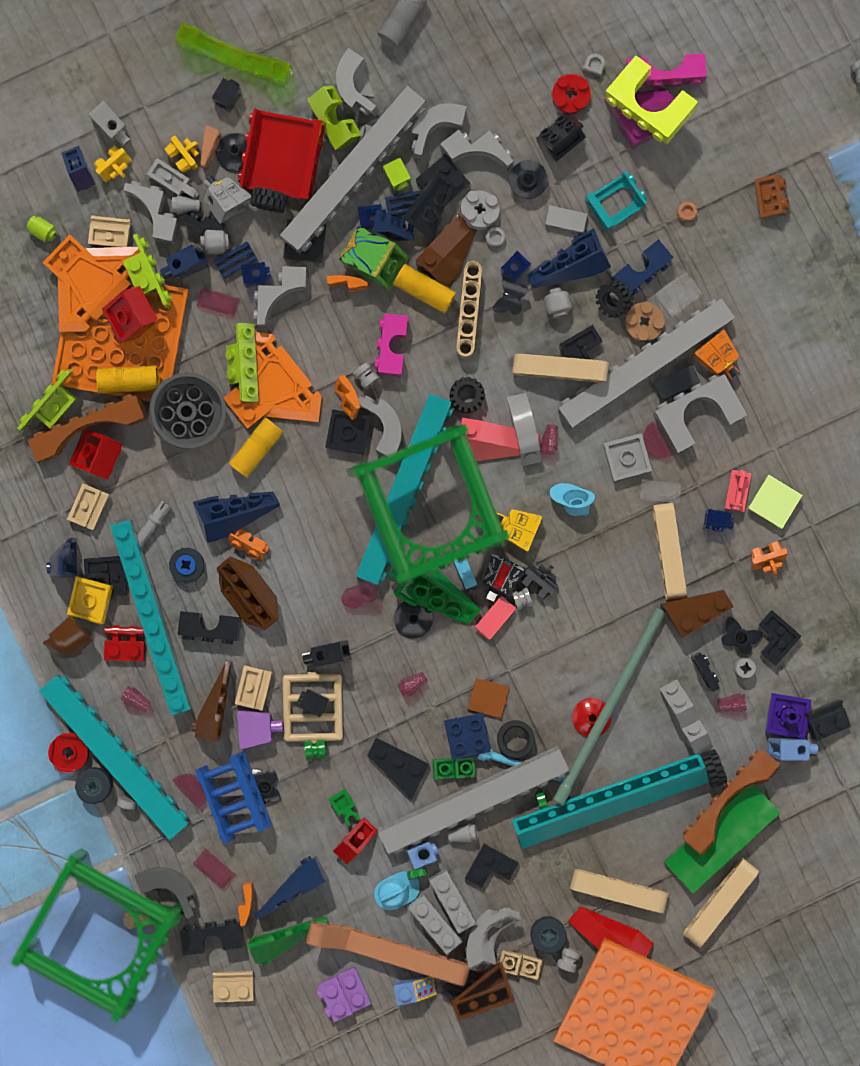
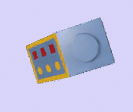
M425 975L394 981L397 1006L418 1002L437 994L434 977Z

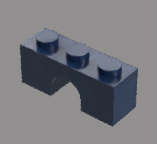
M659 239L642 253V257L647 262L646 270L637 272L627 264L613 275L611 279L613 281L619 280V283L621 281L625 282L624 286L629 285L628 291L632 290V297L641 290L640 286L643 283L649 284L652 282L659 270L664 272L672 265L670 262L673 256Z

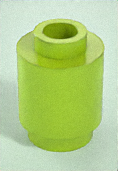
M32 216L26 225L29 233L44 243L53 241L57 234L55 231L56 226L41 217Z

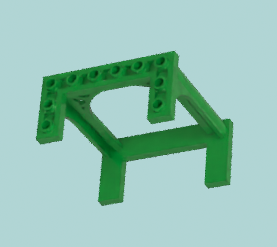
M467 425L452 426L437 432V435L407 448L372 462H363L346 469L349 477H358L391 562V571L387 572L391 581L398 584L402 583V585L409 584L414 581L413 578L420 575L421 578L432 574L431 570L445 569L451 566L450 562L455 560L458 562L464 561L469 558V554L474 552L476 555L487 551L486 547L503 545L506 543L505 540L510 538L508 531L504 530L501 526L466 433H469ZM449 441L470 495V518L463 532L453 541L437 547L420 546L407 539L398 529L375 470ZM479 514V520L482 519L483 523L475 522V516ZM473 526H478L483 530V533L474 537L470 533V529ZM469 537L474 542L466 541V544H463L462 539ZM408 544L410 546V549L407 551L405 555L404 551H406V549L403 547V545ZM447 546L451 547L449 552L446 551ZM418 549L421 551L422 557L418 563L413 564L411 555ZM428 552H433V558L432 556H430L426 561V554Z
M81 848L69 856L10 963L16 967L22 964L111 1014L110 1019L117 1023L121 1018L125 1019L126 1015L132 1010L137 1001L135 999L140 992L137 989L140 982L145 983L150 974L147 971L150 964L155 965L160 956L157 951L160 946L164 947L170 938L167 933L170 928L174 929L180 923L184 912L179 902L174 906L155 902L85 864L83 860L88 851ZM69 877L120 904L130 913L136 924L138 946L135 956L127 968L113 977L106 979L83 977L34 950L40 940L37 938V935ZM139 915H142L143 918H145L146 916L149 919H146L143 922L139 921ZM147 924H154L157 930L155 933L147 935L143 933V927ZM154 938L153 941L148 942V947L143 945L144 939ZM136 958L140 959L141 962L139 964L135 962ZM126 974H129L131 978L129 977L126 983L123 978ZM114 981L121 983L123 988L122 994L117 995L113 992L112 983ZM102 984L107 985V993L104 992L105 989L100 988Z

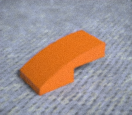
M344 275L327 276L329 287L348 284L349 292L368 289L367 281L360 278Z
M345 375L338 377L334 390L343 399L340 407L354 420L360 408L359 400Z
M253 881L243 884L245 903L238 905L241 926H245L251 913Z

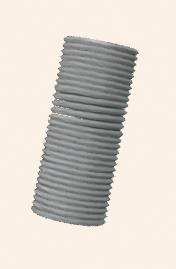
M398 0L377 33L378 36L387 44L399 47L427 0Z

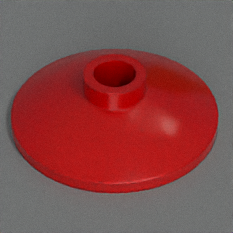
M586 698L580 701L572 713V722L575 729L580 734L588 737L606 703L597 698ZM591 714L596 716V720L593 722L589 720ZM611 715L600 735L604 734L610 727Z

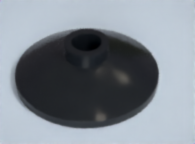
M230 133L219 141L216 149V158L224 169L232 172L242 171V154L246 152L247 147L245 135ZM237 148L238 152L233 154L231 153V149Z
M525 160L513 167L509 176V184L512 191L520 198L534 199L545 191L548 184V175L540 163L533 160ZM525 179H531L532 183L526 184Z
M405 601L397 607L394 614L396 629L408 638L424 636L430 630L433 623V614L427 611L426 607L420 605L415 607ZM411 615L417 616L416 622L410 621Z

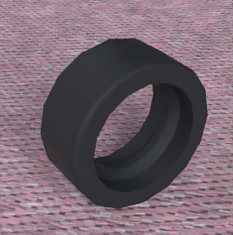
M519 720L506 722L497 734V743L500 750L511 758L526 756L534 746L535 736L533 730L526 723ZM514 727L523 729L528 737L526 746L519 751L510 750L504 742L506 732Z

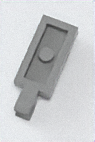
M158 158L147 172L148 177L178 196H181L184 192L187 196L196 200L199 195L197 190L188 185L190 183L189 178Z

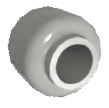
M207 229L204 232V236H200V247L205 249L207 255H222L225 253V250H228V234H225L222 229Z
M561 288L549 290L550 294L544 298L547 313L553 316V318L567 316L568 312L572 309L569 293L561 291Z

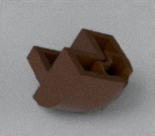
M68 617L49 634L50 638L47 641L45 640L43 644L55 656L67 659L82 654L81 651L93 639L90 637L91 633L87 628H82L73 617Z

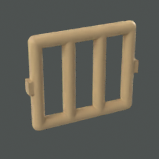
M308 672V674L283 676L284 741L305 742L311 740L315 744L318 740H342V676L340 674ZM291 682H334V693L321 694L330 698L329 701H334V713H323L321 717L314 714H291V702H297L300 694H291ZM335 721V733L291 734V722Z

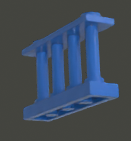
M244 751L230 756V763L210 771L207 765L196 769L197 780L203 788L218 828V835L224 844L235 839L234 833L251 827H256L257 831L260 832L272 826ZM232 770L235 771L238 779L237 782L216 789L212 778ZM241 789L245 799L223 808L220 796ZM245 808L250 810L252 819L230 826L226 815Z

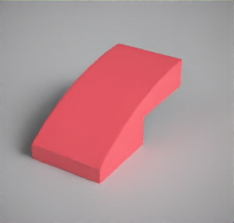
M500 596L474 628L486 639L490 640L515 611L516 607L503 596Z

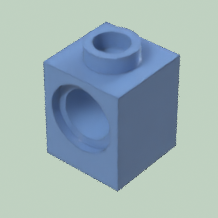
M430 840L407 849L414 869L437 861L436 855L439 854L435 843L431 844ZM421 849H427L430 855L428 858L422 859L419 857L418 852Z

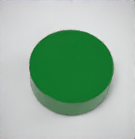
M543 790L537 791L535 795L540 810L547 808Z
M426 868L414 869L406 873L408 880L427 876Z

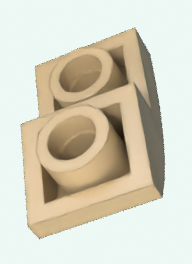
M506 950L502 951L500 962L502 961L505 972L514 975L519 974L536 980L539 979L543 959Z

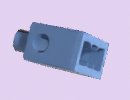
M768 737V754L778 760H809V756H817L818 745L810 744V741L805 739Z

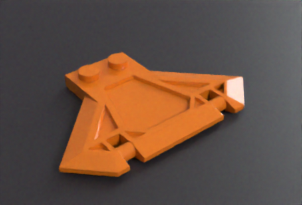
M69 234L43 261V264L58 277L59 332H86L90 328L86 322L91 317L97 321L104 313L102 308L131 285L127 281L130 277L127 269L122 274L118 271L123 266L125 267L124 260L140 253L138 247L84 248ZM84 309L86 312L80 317L78 313Z
M255 332L259 401L241 402L239 386L227 394L224 400L247 429L263 417L319 422L322 396L318 391L314 394L311 393L309 388L312 386V383L282 346L277 349L272 344L276 340L273 334ZM264 349L269 351L270 354L268 356H265L262 352ZM301 394H303L306 398L304 402H302L299 398Z

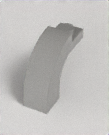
M348 48L337 67L336 83L339 93L346 105L354 113L359 108L366 116L371 114L373 117H376L379 113L377 106L357 92L358 77L367 66V63L363 57Z
M448 103L434 106L425 111L418 118L411 132L412 138L418 139L413 141L411 149L414 152V158L422 160L427 139L434 130L441 127L462 130L467 107Z
M526 393L507 397L522 466L542 462L537 431Z
M360 396L358 398L360 407L377 416L383 424V436L375 450L384 456L397 452L401 445L402 431L396 412L382 399H380L378 405H375L376 401L372 398Z
M510 908L500 909L499 912L489 909L479 917L470 932L467 942L469 969L482 973L497 965L494 955L495 940L504 928L521 920L519 912Z

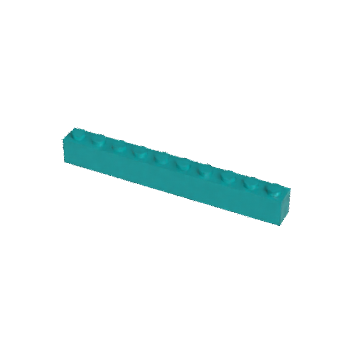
M429 394L409 446L437 435V432L446 429V426L443 424L445 419H450L454 410L451 407L452 402ZM439 445L404 458L387 497V503L399 530L407 526L410 518L407 517L409 509L413 510L417 501L414 498L416 491H421L424 481L421 480L424 473L428 474L432 464L428 461L431 454L435 456ZM376 525L356 577L379 585V582H384L387 572L384 571L387 564L391 565Z
M126 520L111 525L110 528L170 715L190 710L192 704L133 520Z
M56 675L39 692L166 837L171 840L190 823L188 820L189 815L183 809L179 810L176 807L175 799L170 794L166 795L161 790L163 786L157 779L153 780L148 775L150 771L143 764L140 766L136 761L137 756L130 749L127 751L124 748L123 740L117 734L114 736L110 732L111 727L105 720L101 721L96 716L98 712L93 706H88L83 701L85 697L78 690H73L70 686L72 684L65 675L63 677Z
M698 753L566 800L564 805L558 803L513 819L512 822L523 849L709 782L707 770Z

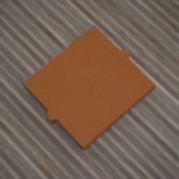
M476 678L473 691L470 692L471 698L468 710L501 718L504 705L507 704L506 697L509 686Z

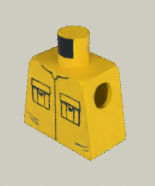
M511 509L508 517L497 513L501 526L504 530L508 531L510 536L506 540L528 552L542 516Z

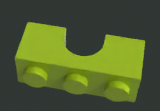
M334 85L322 86L307 99L311 110L315 113L318 120L326 123L325 132L335 150L349 147L362 136L353 119L341 120L340 122L337 119L336 109L343 101Z

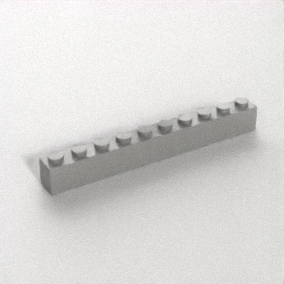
M407 86L280 234L281 239L299 254L302 250L305 252L311 246V240L314 236L318 237L323 232L325 223L327 221L331 222L335 218L337 209L340 206L344 207L350 200L348 196L353 191L357 192L363 184L361 181L365 176L369 177L374 172V166L377 162H382L387 157L388 149L391 146L394 148L401 139L400 135L403 132L407 133L413 126L412 121L416 117L419 118L425 112L426 101Z
M721 298L718 301L713 299L705 305L707 309L702 312L697 310L689 316V321L686 323L681 321L673 327L674 331L670 334L664 332L657 337L658 342L653 345L648 343L641 348L642 352L637 356L632 354L624 360L626 362L624 365L619 367L617 364L608 370L610 374L607 375L606 383L592 382L594 385L588 389L584 386L576 392L577 396L572 400L568 397L559 403L561 407L558 409V412L569 428H574L730 323L735 317Z
M556 746L378 828V834L387 853L393 852V854H397L403 851L404 847L409 844L412 846L422 842V838L427 836L434 837L440 833V830L446 827L447 829L454 828L458 825L459 821L464 819L466 821L471 820L481 811L485 813L494 809V805L498 803L506 804L512 800V797L518 794L523 796L529 793L530 789L535 786L540 788L547 785L548 781L553 778L560 779L566 776V772L569 771L559 747Z

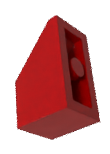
M363 817L337 845L333 852L343 862L348 864L360 853L378 830Z

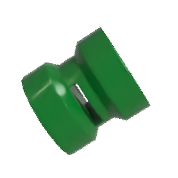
M311 740L305 741L306 760H313L314 757L320 760L326 759L325 740H318L315 744Z

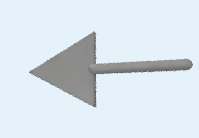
M364 69L357 80V92L362 96L374 97ZM359 108L355 112L354 120L357 127L360 112Z

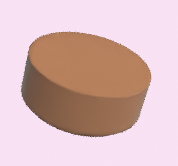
M683 202L677 209V216L683 222H691L697 215V207L692 202Z

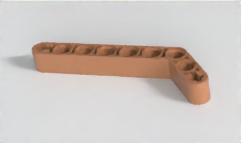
M311 922L306 943L316 947L348 950L465 986L470 970L465 962L344 925Z

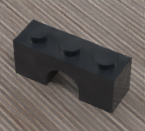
M180 611L177 635H183L182 639L194 640V637H202L204 642H214V639H222L223 644H233L234 641H239L241 617L219 615L217 627L208 630L202 625V613Z
M236 918L224 920V923L217 924L216 921L206 922L205 926L197 927V924H189L180 932L183 956L204 953L205 938L209 936L218 937L222 942L223 950L243 948L245 945L243 928L240 925V921H236Z

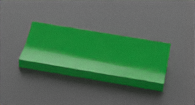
M755 785L748 787L732 798L722 811L716 828L715 842L703 856L696 852L688 843L684 842L664 863L694 893L781 812Z

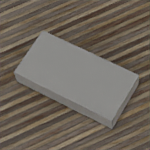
M549 205L545 226L583 234L587 213Z

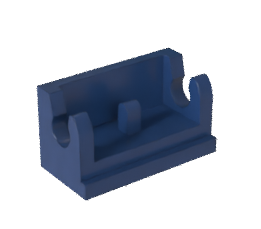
M376 210L373 232L397 241H413L414 227L410 223H408V228L405 230L406 222L404 219L392 216L389 212L384 213L381 210Z

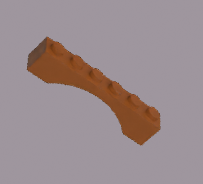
M129 394L124 396L121 402L107 403L104 405V409L88 411L85 417L80 418L77 416L69 419L68 424L52 426L49 432L44 433V431L33 434V438L29 439L28 443L35 461L43 463L60 456L68 442L80 431L90 426L108 422L133 426L149 419L141 397Z
M763 749L759 752L756 750L750 756V763L746 767L743 765L736 772L737 777L733 782L729 780L724 785V792L720 796L716 795L709 804L711 806L707 811L702 810L696 817L698 821L693 826L689 825L684 830L683 840L701 856L715 842L718 820L729 801L748 787L769 782L781 768V765Z

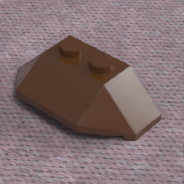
M230 556L217 567L220 590L245 623L265 631L279 620L277 596L254 566Z

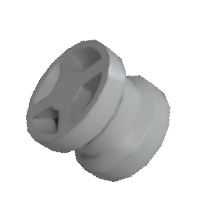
M523 588L520 592H512L517 610H521L524 606H533L528 588Z
M741 658L734 664V672L741 678L752 677L756 671L754 662L747 658Z

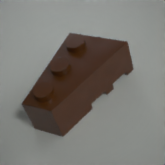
M724 590L660 604L680 638H684L734 607Z
M502 961L451 1001L458 1022L515 1001Z

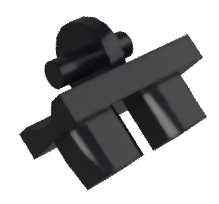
M530 564L524 572L526 574L521 581L529 588L534 582H537L540 588L536 591V594L542 599H545L549 594L552 595L558 587L553 582L556 576L551 573L554 568L552 565L547 569L541 564L537 569L533 564Z

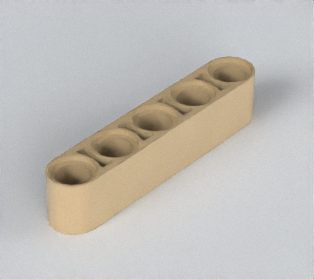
M475 261L468 262L464 268L456 349L458 356L462 359L470 358L474 353L482 274L481 265ZM474 267L478 270V274L471 276L467 270ZM468 287H474L477 292L474 295H468L465 290ZM472 306L475 312L468 315L464 312V308ZM469 325L473 331L470 334H464L462 327ZM464 344L469 345L471 351L467 354L460 351V347Z
M514 354L512 374L606 383L609 362Z
M673 503L653 505V517L666 600L687 598Z
M741 858L693 918L683 935L696 946L701 947L755 879L759 870L744 858Z
M574 869L570 889L658 913H664L669 893L581 869Z

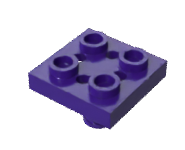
M771 693L765 732L805 739L808 718L805 716V713L810 711L812 700Z

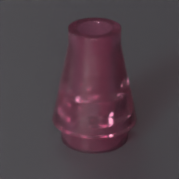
M546 425L545 432L539 443L541 453L554 455L555 451L558 450V427L556 425Z
M420 672L419 674L401 679L397 686L406 698L407 696L411 697L428 680L424 673Z
M130 686L126 688L120 698L124 701V704L141 709L144 712L151 703L135 687L132 688Z
M738 693L717 699L719 711L742 712V710H747L745 694L740 695Z

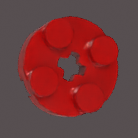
M567 74L558 78L552 89V101L562 113L577 114L589 104L591 89L585 78L576 74ZM574 90L577 96H573V99H570L566 92Z
M63 733L51 742L48 749V757L57 770L71 773L82 768L87 762L89 748L76 733ZM68 747H71V750L74 751V755H71L70 758H67V754H64V750H67Z

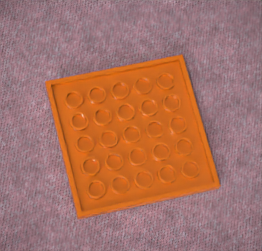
M127 279V281L131 283V285L127 289L134 288L131 279ZM163 285L164 289L168 290L172 297V301H170L172 307L169 309L163 305L157 290L145 295L158 321L137 339L120 343L104 313L97 321L91 317L86 322L90 326L86 332H61L51 384L54 385L58 381L56 377L62 370L72 369L74 372L62 385L63 387L99 393L96 382L98 368L108 369L156 365L159 371L160 385L164 380L174 375L189 290ZM82 309L78 315L81 317L86 311ZM154 391L105 394L117 397L133 394L134 396L141 397L142 401L150 402Z
M604 938L553 1041L605 1066H676L714 995V989Z

